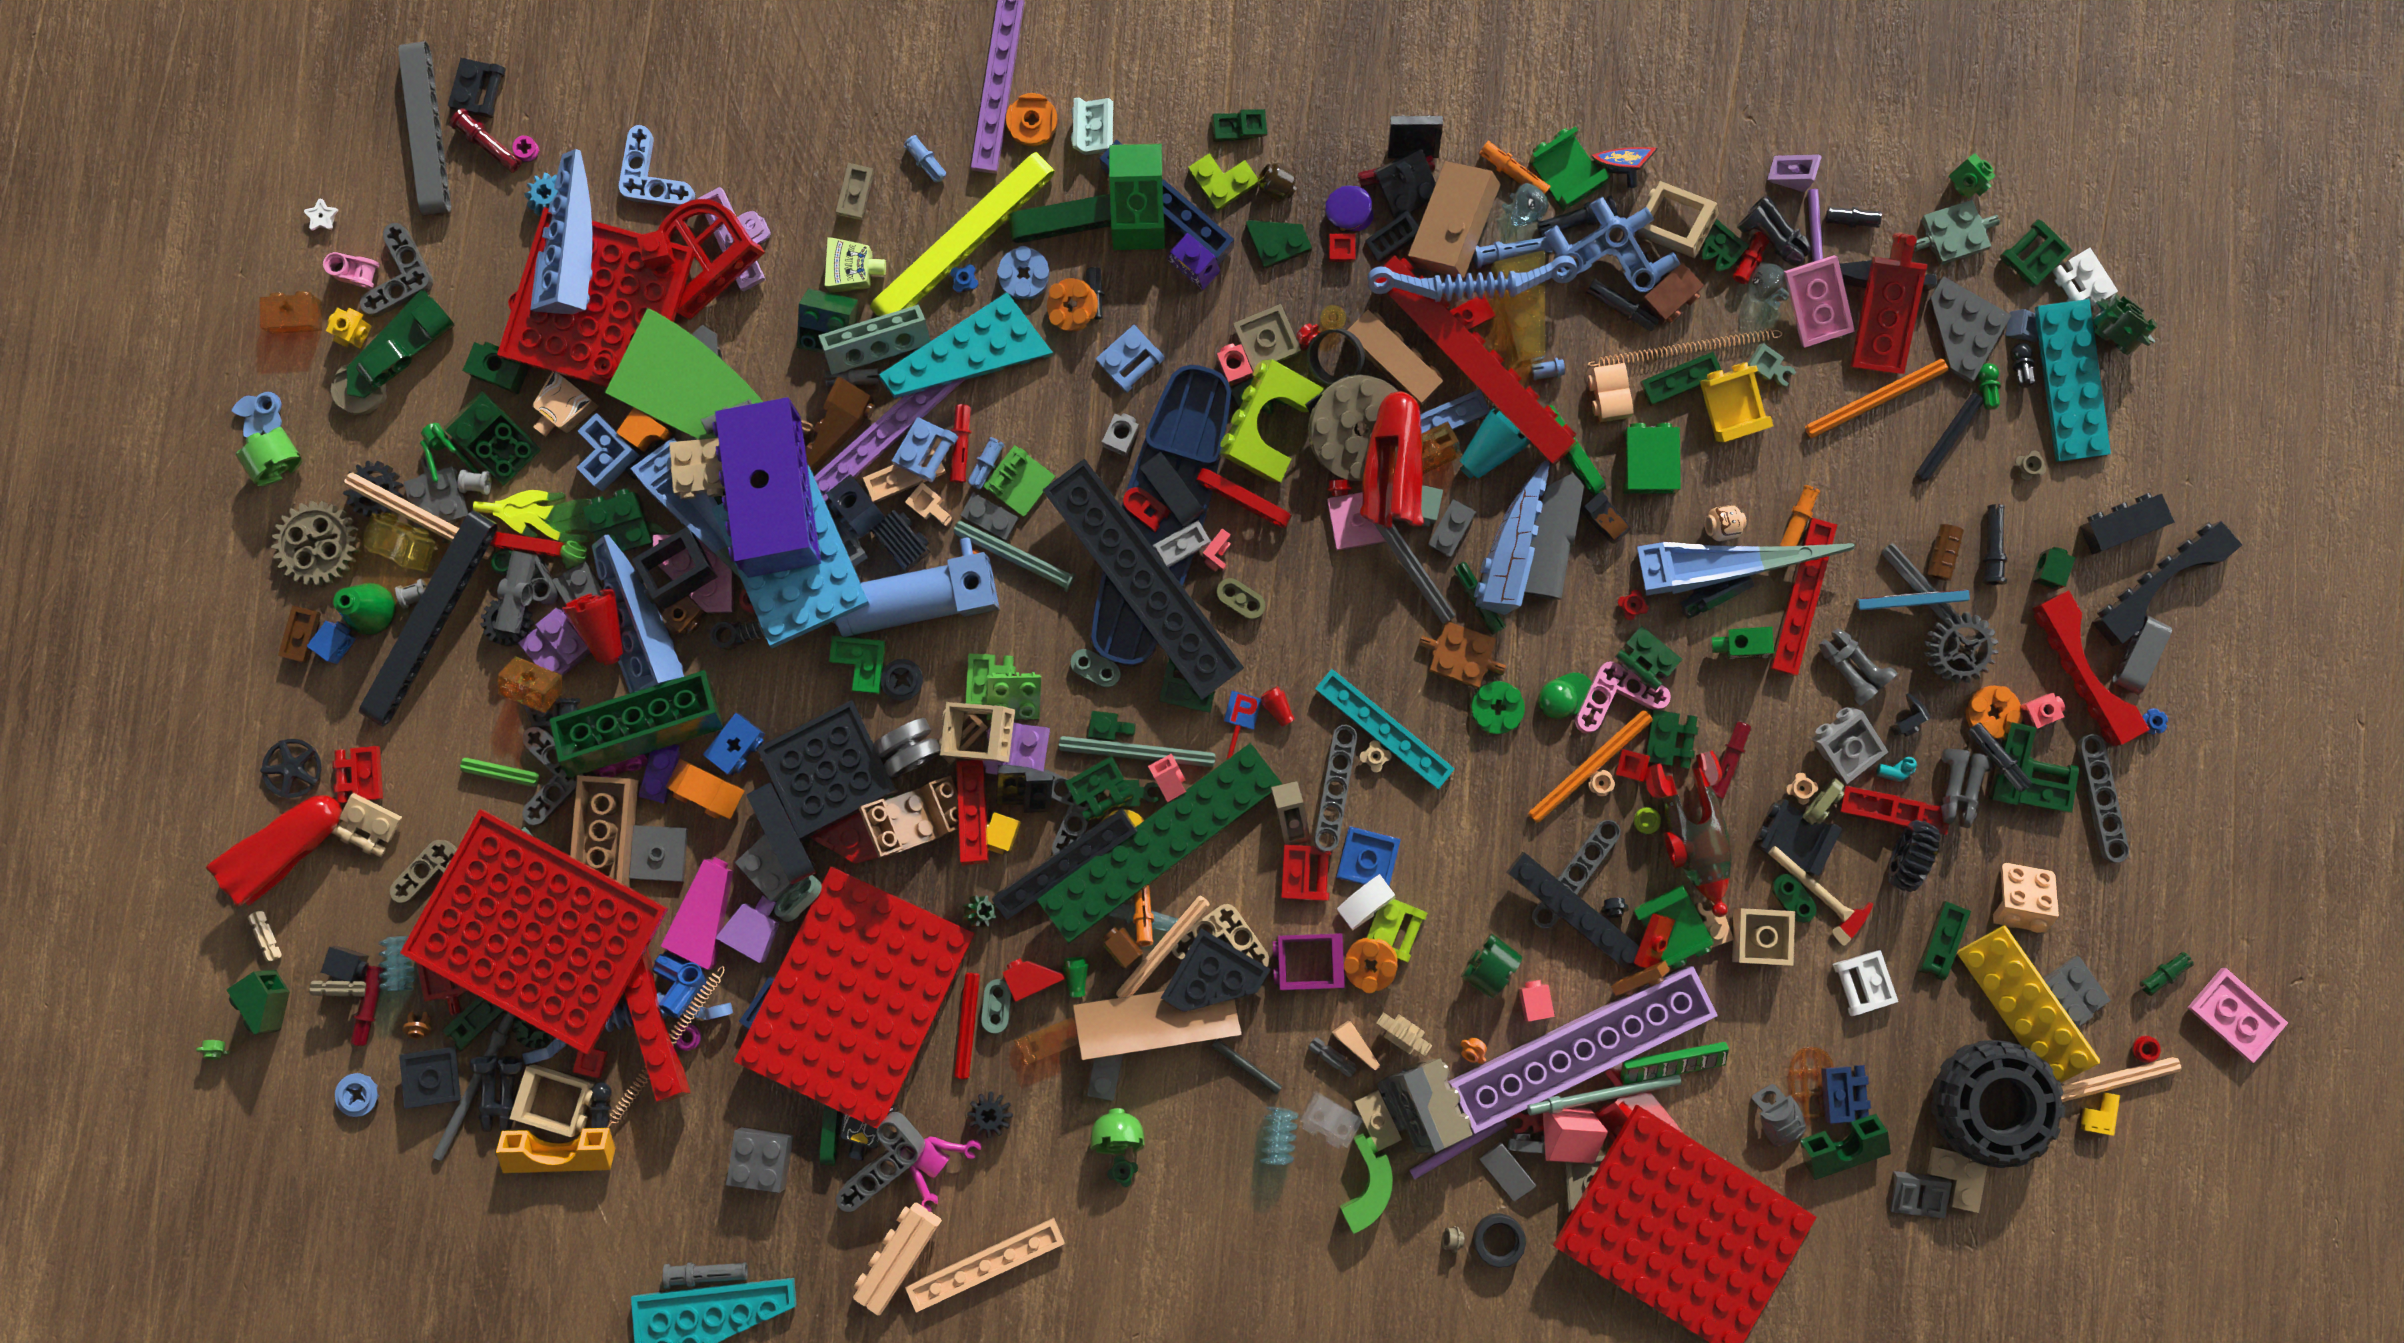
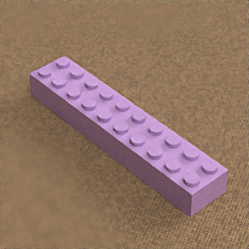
M1685 966L1664 976V981L1655 986L1649 987V985H1646L1635 994L1625 995L1448 1081L1450 1088H1456L1460 1095L1461 1102L1458 1104L1462 1112L1466 1113L1471 1121V1131L1475 1134L1527 1109L1529 1104L1539 1103L1718 1016L1694 967Z

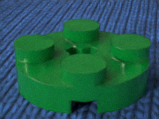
M1494 681L1482 686L1471 702L1472 717L1481 729L1490 734H1504L1516 728L1525 712V704L1521 692L1511 684L1502 681ZM1496 700L1501 701V705L1505 706V711H1501L1500 715H1495V710L1491 709V705L1496 704Z

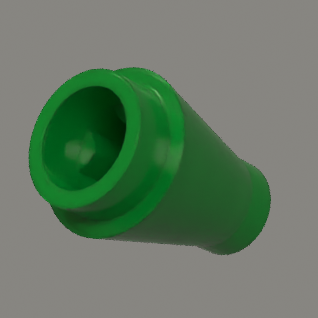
M1069 957L1064 959L1062 969L1070 997L1085 996L1088 963H1085V957Z

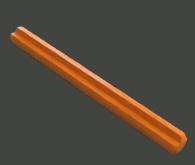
M1939 359L1805 426V430L1810 438H1814L1948 371V366L1943 359Z
M1645 710L1637 714L1528 813L1536 823L1544 819L1651 723L1652 717Z

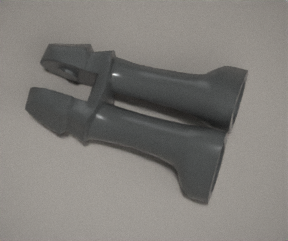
M1839 628L1831 632V635L1843 648L1840 652L1825 639L1818 645L1824 658L1829 659L1831 666H1835L1854 690V699L1859 706H1862L1871 699L1879 689L1884 687L1898 674L1891 667L1880 669L1874 665L1859 648L1858 642L1852 640L1851 635ZM1848 657L1862 670L1871 684L1866 682L1847 662L1846 659Z
M1945 749L1942 751L1941 757L1945 764L1950 765V777L1945 797H1943L1944 805L1941 806L1943 822L1952 824L1956 810L1959 809L1962 810L1960 827L1970 828L1977 816L1976 810L1979 806L1977 801L1983 776L1985 772L1991 771L1993 761L1982 754L1970 756V752L1966 750ZM1968 764L1969 778L1965 796H1961L1962 782Z

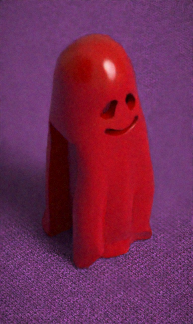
M1402 391L1390 393L1379 406L1376 423L1369 441L1362 481L1363 500L1360 509L1361 517L1368 519L1373 524L1382 525L1384 528L1392 527V517L1406 521L1414 527H1420L1424 524L1421 509L1423 471L1420 408L1412 396ZM1398 447L1397 460L1394 471L1395 448Z
M330 796L310 797L278 816L264 829L232 846L207 864L205 868L214 876L219 887L233 899L235 906L239 907L244 903L251 906L257 899L281 882L303 858L318 848L340 822L342 808Z

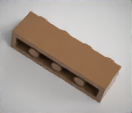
M1367 310L1347 331L1353 333L1360 340L1364 348L1365 357L1400 391L1412 396L1420 408L1441 387L1443 383L1441 373L1433 366L1428 367L1422 361L1423 357L1416 349H1409L1403 343L1404 338L1397 331L1393 330L1391 332L1384 325L1386 322L1378 313H1371ZM1345 336V338L1355 347L1354 343L1348 337Z

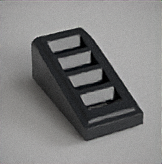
M1407 210L1367 238L1365 242L1378 262H1381L1412 243L1416 237L1419 225ZM1407 223L1412 230V232H1410L1409 234L1403 227V224ZM1397 228L1403 236L1400 240L1393 231ZM1389 234L1395 244L1390 246L1385 235ZM1380 239L1386 250L1382 252L1375 241Z

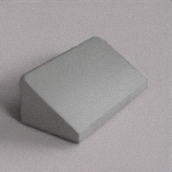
M1501 1142L1497 1143L1479 1158L1513 1201H1516L1536 1187L1535 1183Z

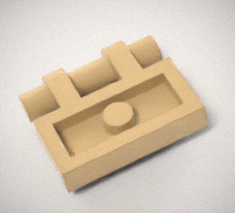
M353 793L349 797L340 816L341 820L349 823L347 828L337 825L332 834L340 837V841L346 844L352 843L362 848V852L368 855L373 853L382 857L386 848L377 843L379 839L386 842L392 839L402 817ZM360 828L370 833L369 839L356 834L357 829Z

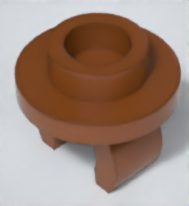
M409 1012L407 1016L408 1023L403 1025V1032L409 1038L420 1040L430 1035L431 1027L429 1024L431 1019L428 1013L423 1012L422 1019L415 1022L416 1016L413 1012Z

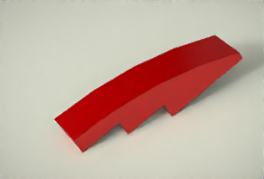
M1845 786L1840 811L1842 813L1902 827L1908 826L1910 822L1915 820L1925 821L1939 829L1940 835L1946 836L1948 833L1949 824L1943 822L1940 806L1900 798V796Z

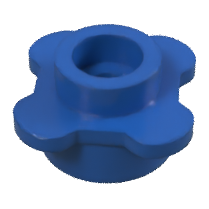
M967 264L964 268L958 269L954 267L951 269L950 275L954 279L953 289L956 292L960 293L978 287V281L974 276L975 267L973 265ZM963 276H966L967 279H966V280H962V277H963Z

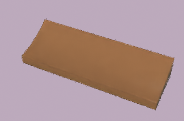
M1164 991L1073 1005L1080 1059L1086 1060L1242 1035L1235 1000L1232 999L1182 1012L1160 999Z

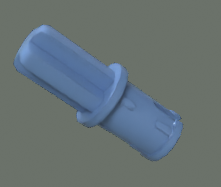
M916 135L908 138L904 143V147L915 158L917 166L922 167L934 182L942 181L947 174L933 157L934 153L928 151Z
M989 438L980 457L976 458L978 462L968 479V483L978 489L982 488L991 469H995L994 463L1004 447L1001 441L997 443V439Z

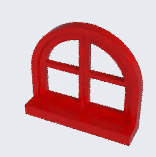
M710 199L691 200L678 206L663 220L658 230H663L670 239L675 230L678 229L686 241L687 247L694 248L696 251L695 257L703 268V271L685 286L677 310L678 314L690 320L765 253L759 244L751 240L738 218L730 209ZM699 214H711L718 217L697 238L694 237L685 220ZM724 224L735 242L711 263L700 244Z

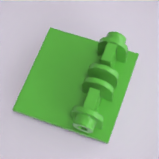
M1014 445L983 487L1025 517L1043 494L1042 490L1056 476L1031 458L1025 450Z
M992 672V675H987V705L1004 706L1014 709V719H1040V675H1035V672L1021 674V676H1019V672H1016V676H1011V672H1008V676L1006 674H995V672ZM987 714V720H992V715Z

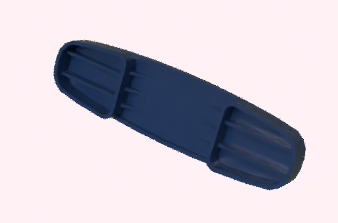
M1187 365L1180 367L1171 375L1146 430L1145 440L1127 487V491L1134 487L1145 490L1168 508L1139 468L1161 452L1204 509L1205 513L1192 522L1194 523L1199 520L1202 527L1213 491L1200 485L1196 479L1202 468L1216 474L1218 473L1221 460L1219 453L1222 448L1220 445L1223 437L1226 435L1229 419L1231 389L1229 382L1221 373L1200 365ZM1122 503L1121 507L1152 547L1154 544L1184 528L1171 512L1166 519L1163 518L1158 524L1160 527L1154 533L1128 513ZM1149 507L1145 514L1151 517L1155 510ZM1194 554L1169 567V570L1182 587ZM1103 571L1091 635L1094 647L1100 656L1115 664L1129 667L1142 665L1152 658L1158 642Z

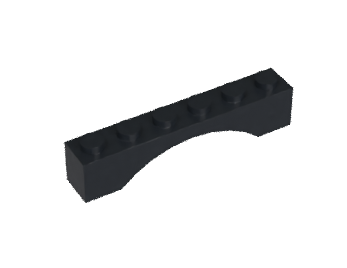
M2223 521L2214 524L2207 522L2196 531L2198 535L2193 540L2188 538L2176 547L2178 550L2176 554L2172 557L2169 554L2162 558L2156 564L2158 568L2154 572L2148 571L2136 580L2139 583L2133 589L2128 587L2117 595L2119 600L2115 604H2107L2097 612L2099 617L2092 623L2112 647L2123 644L2143 628L2149 603L2158 588L2168 578L2187 567L2214 565L2223 562L2242 546L2241 542Z

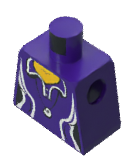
M1188 233L1166 258L1202 290L1220 273L1216 257Z

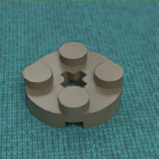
M350 363L342 366L335 374L337 377L334 380V384H331L333 400L339 407L353 415H364L373 412L380 404L386 401V383L366 398L348 396L346 367Z

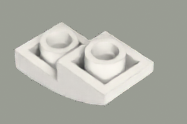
M1379 874L1345 900L1337 910L1353 931L1372 918L1374 912L1396 897Z

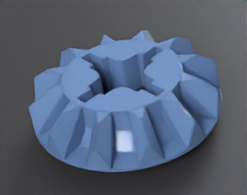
M361 1073L350 1074L344 1077L336 1087V1105L348 1116H363L376 1107L375 1104L379 1097L377 1093L378 1085L373 1082L370 1076ZM363 1087L361 1095L365 1100L358 1099L353 1102L355 1095L351 1089L359 1090Z

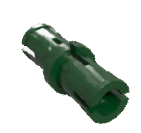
M2181 952L2168 963L2160 964L2157 967V971L2140 981V987H2143L2142 990L2147 995L2153 996L2154 993L2165 985L2176 982L2180 974L2194 966V962L2190 961L2191 957L2188 954Z

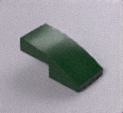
M1241 109L1238 113H1213L1211 116L1213 142L1252 139L1267 136L1268 134L1265 109Z

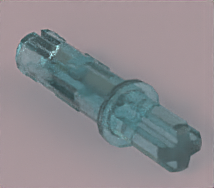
M1134 903L1131 905L1122 904L1110 913L1109 916L1127 920L1126 923L1128 924L1129 921L1133 922V915L1135 914ZM1151 911L1154 914L1152 928L1168 932L1178 921V918Z

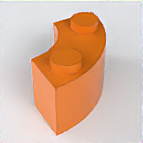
M679 759L666 785V788L674 792L672 797L684 803H687L689 799L705 807L704 813L716 819H719L721 815L731 819L745 791L682 759Z

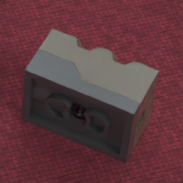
M1441 1058L1422 1060L1385 1077L1416 1153H1436L1473 1135L1470 1130L1471 1121L1466 1113L1461 1114L1458 1107V1103L1461 1102L1460 1095L1456 1088H1450L1447 1078L1450 1077V1071Z

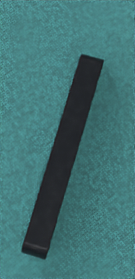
M475 510L466 516L359 708L361 715L382 727L392 720L498 529L497 523Z

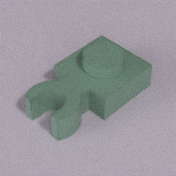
M1764 343L1759 344L1748 361V366H1757L1758 371L1755 373L1765 380H1770L1774 376V380L1779 386L1784 387L1789 384L1783 379L1784 372L1789 375H1795L1796 373L1795 369L1791 366H1782L1781 362L1784 357Z

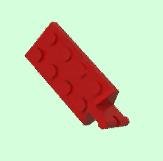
M1895 233L1892 236L1893 243L1890 258L1872 257L1850 366L1905 374L1927 264L1911 262L1914 245L1917 242V238L1914 235Z

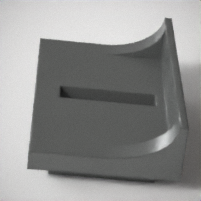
M1893 1171L1894 1189L1890 1206L1891 1212L1945 1218L1951 1189V1182L1948 1178ZM1924 1185L1921 1207H1917L1920 1187Z

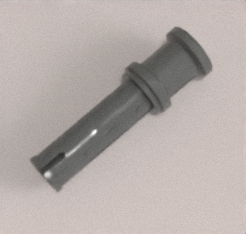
M688 1262L687 1265L671 1266L670 1264H664L663 1286L665 1289H669L673 1285L693 1287L698 1282L747 1280L748 1278L747 1262L696 1266L695 1263Z

